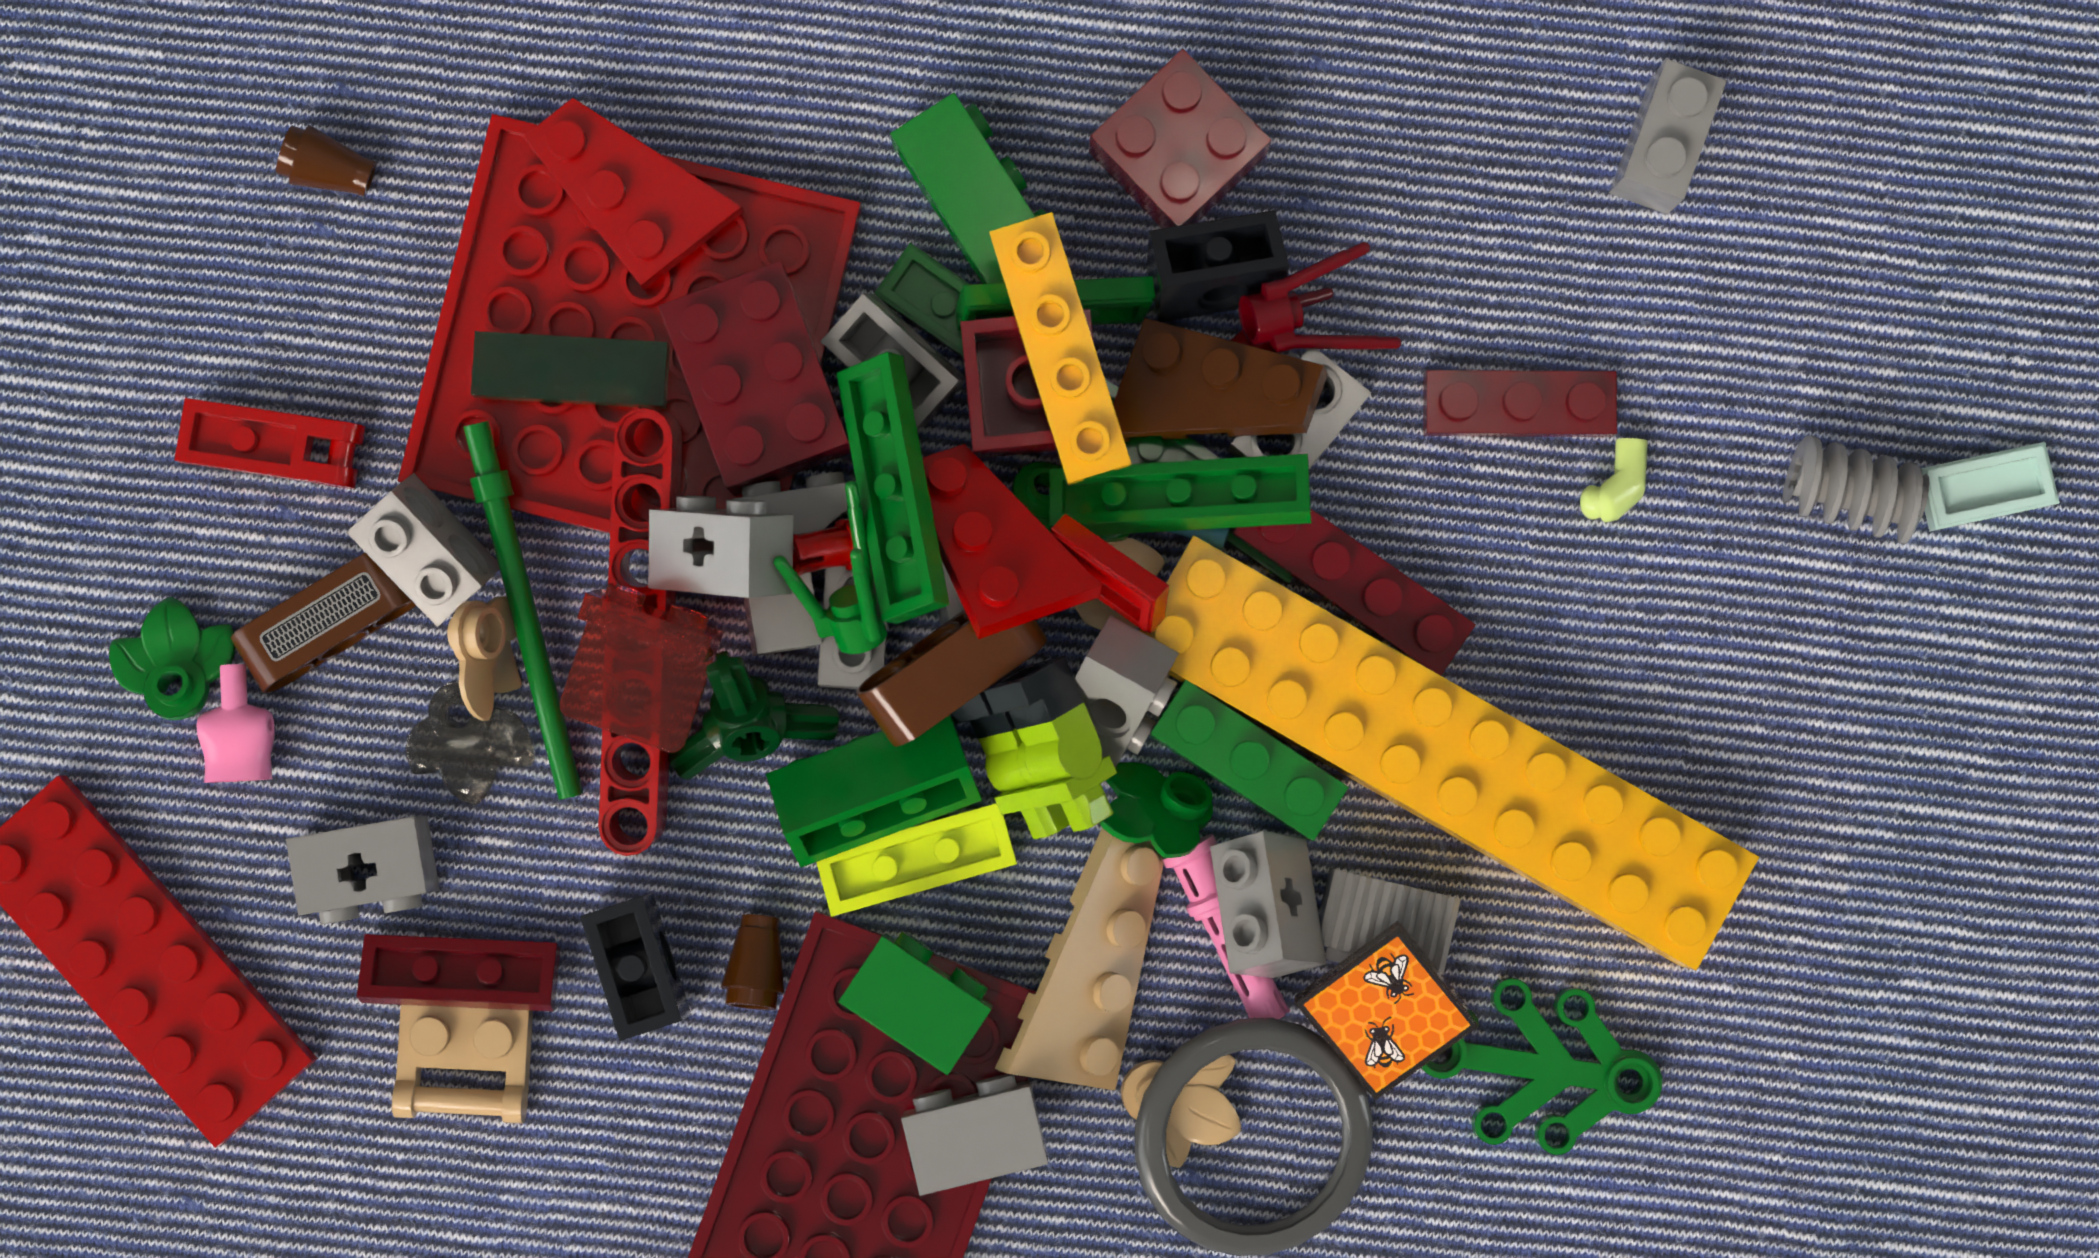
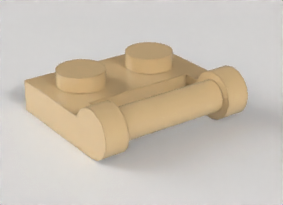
M401 1005L397 1073L392 1095L393 1116L396 1118H415L417 1112L502 1116L504 1123L523 1124L528 1107L533 1011ZM421 1068L506 1072L504 1090L420 1086Z

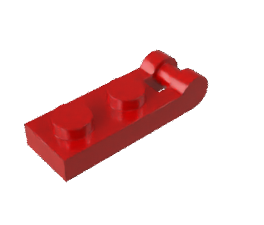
M185 398L174 461L196 466L311 482L338 488L356 489L358 470L352 467L356 446H363L366 427L338 420ZM314 438L330 441L327 464L310 461Z

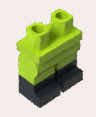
M1065 656L1016 668L951 713L955 724L970 721L986 755L985 769L988 779L994 788L1002 792L994 797L1001 815L1021 811L1033 839L1051 836L1069 825L1073 832L1087 830L1114 813L1101 783L1117 774L1110 755L1102 757L1100 739Z

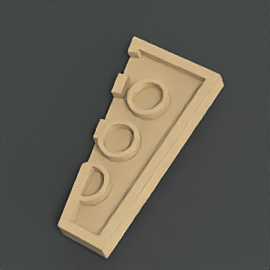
M1103 828L1101 829L1070 898V902L1074 906L1064 931L1061 934L1055 933L1045 954V957L1050 959L1049 965L1036 994L1028 993L1017 1017L1024 1020L1011 1050L1004 1047L995 1069L1012 1075L1116 1090L1164 866L1163 856L1156 851L1151 840L1141 843L1124 842L1112 836Z

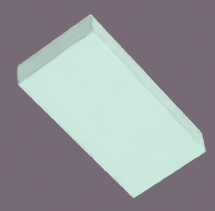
M2045 442L1921 468L1922 476L1927 474L1930 482L1925 507L1929 532L2060 503Z

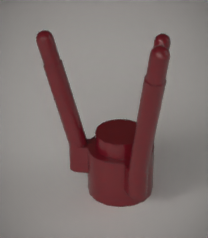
M1361 242L1283 279L1262 283L1260 292L1243 295L1239 300V318L1243 333L1250 345L1256 346L1270 342L1273 352L1276 353L1293 349H1398L1402 341L1396 336L1294 333L1295 329L1303 326V308L1331 299L1334 292L1329 287L1299 295L1291 290L1366 255L1370 251L1369 243Z

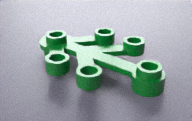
M1513 977L1502 978L1494 984L1490 994L1491 1003L1499 1013L1511 1017L1536 1053L1465 1042L1463 1037L1460 1036L1449 1044L1450 1052L1445 1060L1433 1062L1428 1059L1419 1066L1428 1075L1439 1079L1453 1077L1462 1068L1532 1079L1498 1105L1485 1104L1474 1112L1471 1120L1473 1132L1483 1142L1491 1145L1505 1142L1510 1137L1515 1125L1568 1086L1595 1089L1565 1115L1548 1114L1537 1122L1534 1131L1536 1142L1542 1149L1553 1155H1562L1569 1152L1575 1145L1576 1138L1613 1110L1625 1114H1637L1646 1111L1657 1101L1662 1090V1075L1656 1062L1641 1051L1634 1049L1622 1050L1595 1013V1002L1588 992L1575 987L1565 988L1556 995L1553 1009L1558 1020L1578 1029L1599 1063L1573 1059L1533 1005L1532 993L1528 985ZM1516 985L1522 993L1521 1003L1516 1008L1506 1009L1501 1003L1500 995L1505 987ZM1573 995H1579L1585 1003V1010L1579 1018L1569 1019L1564 1012L1565 1001ZM1633 1069L1638 1075V1085L1631 1092H1622L1618 1087V1077L1624 1070ZM1489 1113H1499L1503 1119L1501 1131L1493 1136L1485 1135L1481 1129L1483 1118ZM1553 1123H1562L1566 1129L1564 1141L1557 1146L1548 1145L1545 1140L1546 1129Z

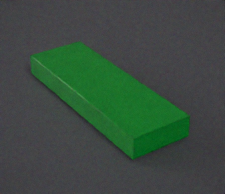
M1153 276L1074 280L1082 308L1090 309L1092 325L1141 323L1144 321L1155 299ZM1005 283L963 285L955 308L957 330H961L960 321L1014 316Z

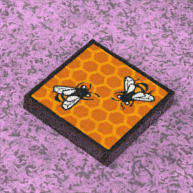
M1396 921L1295 995V1005L1375 1100L1479 1027L1477 1016L1399 921Z

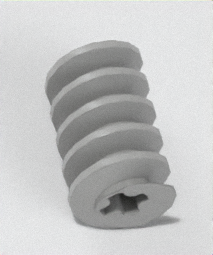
M1809 435L1802 439L1793 454L1784 483L1782 501L1783 504H1786L1792 495L1799 497V516L1804 518L1809 516L1817 502L1822 503L1824 523L1830 525L1842 509L1848 510V528L1852 531L1858 530L1866 516L1873 517L1872 533L1874 537L1878 538L1884 535L1891 522L1896 523L1897 541L1905 545L1915 532L1925 511L1930 482L1927 474L1922 476L1921 468L1916 463L1907 462L1897 469L1896 461L1891 456H1879L1872 462L1871 454L1861 448L1854 450L1848 456L1846 447L1839 442H1832L1823 450L1821 440L1817 436Z

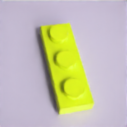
M997 803L901 830L816 863L830 914L833 917L1017 864L1004 815H1001Z

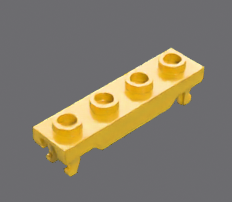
M1050 212L989 231L1068 485L1111 470H1119L1131 466L1132 463L1053 213Z

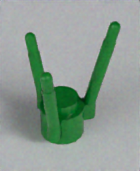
M851 480L845 484V492L853 542L850 559L854 585H847L833 592L829 597L830 605L824 610L784 556H776L773 563L784 578V581L813 619L818 636L820 638L834 636L837 647L841 652L861 654L878 647L885 640L887 629L885 623L881 621L877 594L873 583L858 485L855 481Z

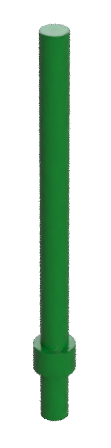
M489 421L464 426L476 477L470 478L476 504L482 502L558 799L575 797L583 794V789L508 496L514 495L508 470L501 471Z

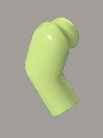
M1636 438L1616 439L1614 475L1603 482L1600 487L1594 485L1587 486L1581 494V511L1588 519L1601 518L1604 522L1618 520L1642 499L1646 488L1647 440Z

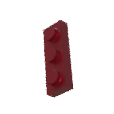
M1426 370L1423 374V436L1613 437L1617 434V371Z
M364 934L356 997L361 1003L554 1012L561 949L558 943Z

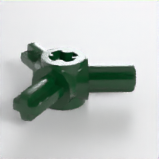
M721 651L716 654L717 661L706 667V674L714 692L710 700V709L703 715V728L670 751L668 761L680 778L690 780L723 756L741 762L765 758L780 746L783 738L831 741L836 738L838 733L839 712L835 707L829 705L785 703L781 692L770 691L769 685L765 680L749 675L742 657H731L728 651Z

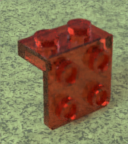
M608 583L606 590L600 588L585 593L577 618L587 623L560 700L562 713L567 717L666 752L674 753L679 751L686 744L708 680L706 667L714 662L724 632L707 626L709 617L694 610L671 605L669 612L646 605L644 604L645 594L622 585Z

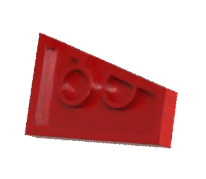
M574 98L570 99L523 136L524 140L644 290L744 212L740 205Z
M965 444L922 458L941 560L978 640L1099 598L1102 585Z

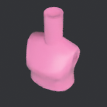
M246 664L220 665L221 706L204 712L197 719V735L205 759L204 783L273 779L271 752L275 736L273 715L267 709L248 704Z

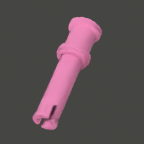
M1209 834L1201 837L1198 846L1189 855L1177 858L1163 857L1162 860L1165 867L1174 869L1190 901L1186 906L1189 916L1194 917L1195 921H1202L1207 933H1209L1248 1017L1275 1019L1284 1017L1286 1013L1290 1012V1009L1273 978L1230 974L1210 850V846L1217 845L1214 835Z

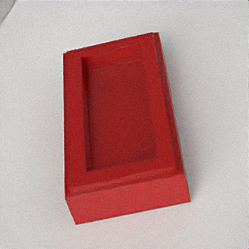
M1065 513L1051 528V533L1102 585L1100 596L1097 599L1144 632L1151 634L1165 618L1169 585Z

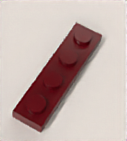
M1312 509L1311 523L1237 527L1232 528L1229 532L1398 651L1442 676L1476 626L1468 618Z

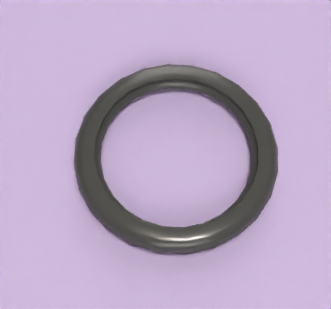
M1275 1018L1237 1019L1208 1028L1182 1044L1156 1072L1143 1095L1135 1124V1161L1142 1187L1157 1213L1181 1236L1207 1250L1234 1256L1270 1255L1299 1246L1325 1230L1352 1201L1364 1180L1373 1149V1115L1366 1088L1360 1077L1328 1039L1303 1025ZM1268 1049L1295 1057L1309 1065L1325 1080L1337 1101L1342 1121V1146L1335 1170L1325 1187L1308 1205L1286 1218L1267 1224L1240 1225L1222 1221L1207 1214L1183 1194L1172 1175L1166 1153V1129L1172 1107L1182 1089L1202 1068L1222 1056L1242 1050Z

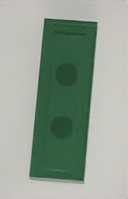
M475 331L471 395L475 398L666 409L670 345L668 342Z

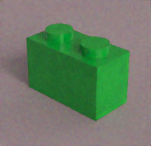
M901 931L897 939H894L885 933L838 1002L948 1076L992 1009L993 1004L983 998L988 988L958 967L949 976L928 962L934 951L910 934Z

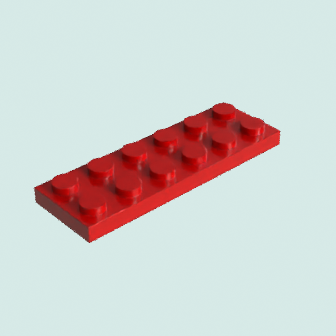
M66 775L55 777L0 827V906L215 1148L228 1141L318 1059Z

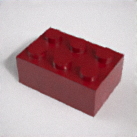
M781 260L658 306L726 489L733 496L742 494L741 488L743 486L777 481L851 453L847 431L789 276Z

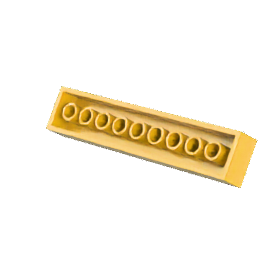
M1193 535L1166 582L1169 585L1165 618L1151 634L1144 632L1142 629L1139 630L1179 653L1168 675L1180 682L1188 680L1250 722L1678 966L1697 971L1756 865L1759 856Z

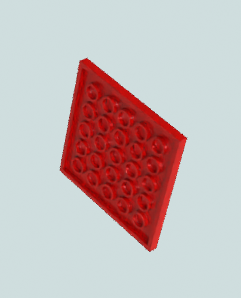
M491 114L397 481L401 483L415 473L431 491L475 501L470 478H474L476 475L463 427L489 421L501 471L508 470L514 495L508 496L511 510L610 534L613 446L616 425L623 415L634 409L655 408L671 414L676 418L681 427L683 445L680 496L716 497V509H726V500L742 498L743 495L733 496L725 487L658 306L781 260L789 276L823 367L827 347L820 341L833 327L862 211L861 202L662 155L740 205L744 212L644 290L524 140L523 136L536 127L537 124ZM646 419L641 422L634 434V441L638 450L645 455L652 456L662 447L664 436L659 424L652 419ZM796 474L777 480L780 481L781 492L792 490ZM642 484L636 488L632 495V508L640 518L649 520V509H660V495L652 486Z

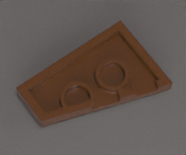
M1144 318L1113 406L1125 442L1130 441V437L1162 436L1164 440L1187 439L1188 434L1228 433L1230 437L1307 433L1328 373L1324 365Z

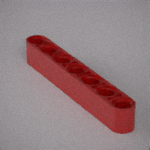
M655 408L634 409L623 415L616 425L613 446L598 827L600 837L605 846L614 853L624 856L637 855L650 847L664 832L667 822L668 755L670 752L676 591L648 588L647 584L639 583L635 580L629 570L630 557L636 550L640 548L649 551V520L640 518L632 508L631 500L636 488L642 484H647L656 489L660 495V509L676 508V496H680L683 445L681 427L676 418L671 414ZM646 419H652L658 423L664 436L662 447L652 456L645 455L639 451L634 441L637 426ZM633 614L645 615L655 626V639L649 648L637 647L627 636V622ZM629 679L643 680L652 690L653 701L648 711H637L627 704L624 698V688ZM626 743L639 744L646 749L650 757V767L646 774H633L623 765L621 753ZM631 807L643 813L648 825L645 837L634 838L623 832L618 819L622 808Z

